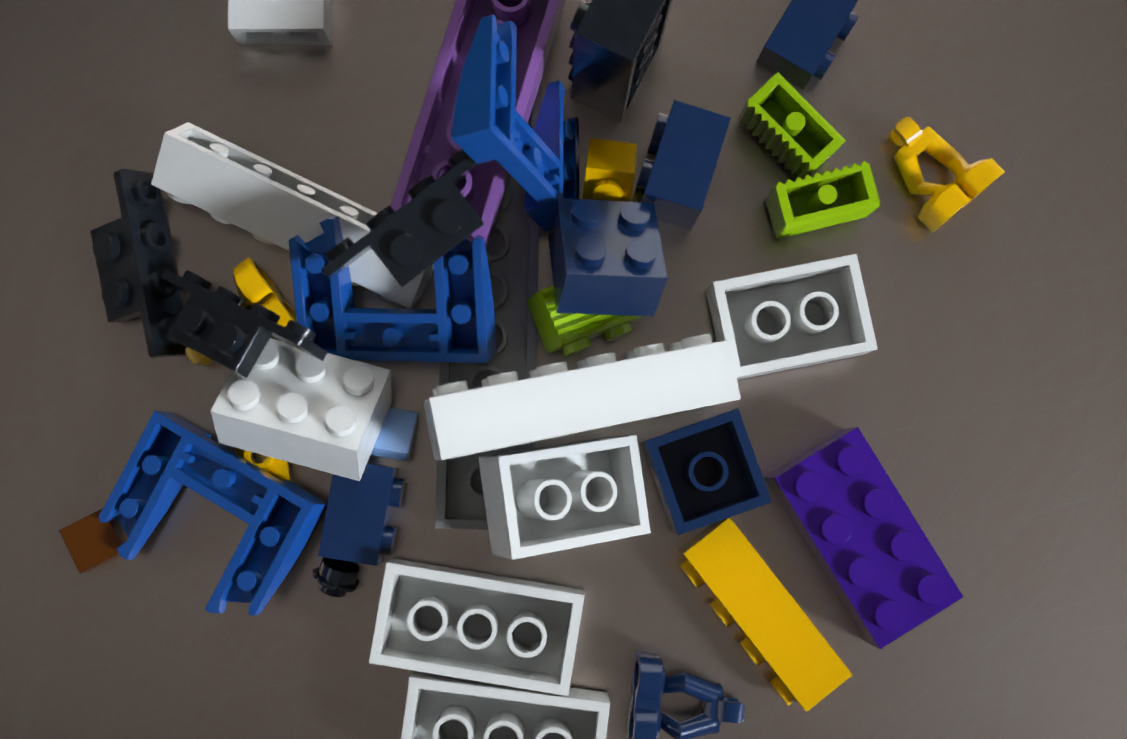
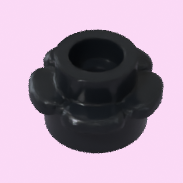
M323 557L320 567L313 569L312 576L317 579L319 583L318 589L322 593L332 597H344L347 592H353L357 589L359 585L357 576L360 569L354 562Z

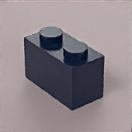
M792 0L764 45L756 62L774 73L779 72L787 81L803 90L813 76L821 80L836 56L828 51L835 38L837 37L844 42L859 18L858 15L852 12L858 0Z
M367 463L360 481L332 475L318 556L377 566L383 563L384 555H392L397 527L390 526L393 507L400 508L405 488V479L398 478L400 468Z

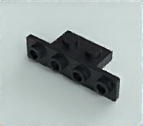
M463 149L458 151L447 161L452 169L438 180H435L429 174L407 191L408 196L412 200L395 212L389 205L366 223L370 232L354 243L350 237H347L329 250L324 256L330 263L321 269L327 278L332 279L368 250L372 249L403 288L484 225V222L454 185L480 164H477Z
M131 169L117 170L113 173L121 218L90 231L108 323L126 322L141 316L150 357L186 356L185 349L187 347L166 336L183 308L180 290L160 278L165 269L175 274L176 269L160 189L151 185L154 172Z
M165 269L160 277L189 295L166 336L245 378L250 374L271 336L321 361L324 360L328 353L313 343L317 334L293 320H289L286 327L278 324L281 318L279 315L255 302L249 310L243 307L246 301L244 298L222 286H219L216 293L210 291L212 283L189 270H186L181 277Z

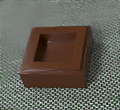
M102 509L59 530L80 574L86 573L119 556L117 548L125 543L114 519L107 523L100 522L98 517Z

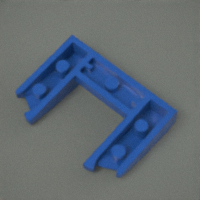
M486 16L480 20L463 65L455 99L451 138L477 164L496 160L499 166L504 167L519 183L520 187L525 190L524 211L545 232L550 231L557 198L580 199L579 120L577 117H573L563 121V98L566 91L559 80L548 83L535 129L533 130L515 110L517 26L509 20L499 23L497 28L496 16Z
M339 216L329 217L321 221L319 224L324 233L306 243L299 235L289 239L297 323L316 333L317 335L313 343L329 354L352 360L488 363L497 353L492 286L484 237L477 235L473 242L468 239L463 240L433 264L436 309L355 308L349 266L332 279L327 278L321 270L330 263L324 255L343 240Z
M154 410L98 519L101 523H107L115 518L118 519L128 539L117 548V551L124 559L132 560L168 511L182 486L185 485L249 524L205 610L210 613H224L227 602L251 603L249 615H260L311 537L327 508V503L291 481L277 479L210 439L211 434L176 413Z

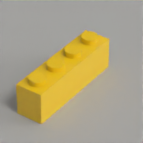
M730 517L711 524L678 550L686 560L679 567L697 589L703 584L716 598L709 604L727 628L733 623L737 625L746 637L739 644L757 667L763 662L768 665L776 676L769 683L788 706L796 701L807 712L853 675Z

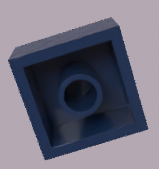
M674 100L669 115L659 113L647 154L656 157L654 161L644 160L633 198L642 200L641 202L654 203L658 221L691 231L702 212L731 117Z
M557 198L548 237L556 313L654 316L668 279L654 203Z
M738 408L641 442L672 533L676 535L693 531L772 502Z

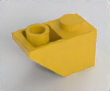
M590 138L582 199L631 202L637 144Z

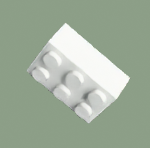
M857 254L715 281L706 289L716 342L729 340L737 380L864 355L878 349Z
M270 338L247 378L232 370L228 375L210 411L218 442L360 481L392 403L391 370L329 353L321 361L287 343Z
M637 435L608 436L478 457L492 556L514 560L651 533Z

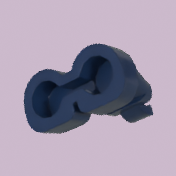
M638 651L635 653L627 739H658L660 728L674 739H692L718 733L721 721L728 723L743 722L745 714L744 704L735 697L723 696V687L720 683L685 672L665 676V667L659 654ZM679 692L690 695L702 701L701 714L679 722L660 710L661 696L665 693Z

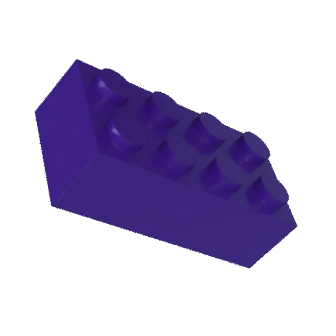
M858 427L841 430L765 477L865 642L878 649H882L964 597Z

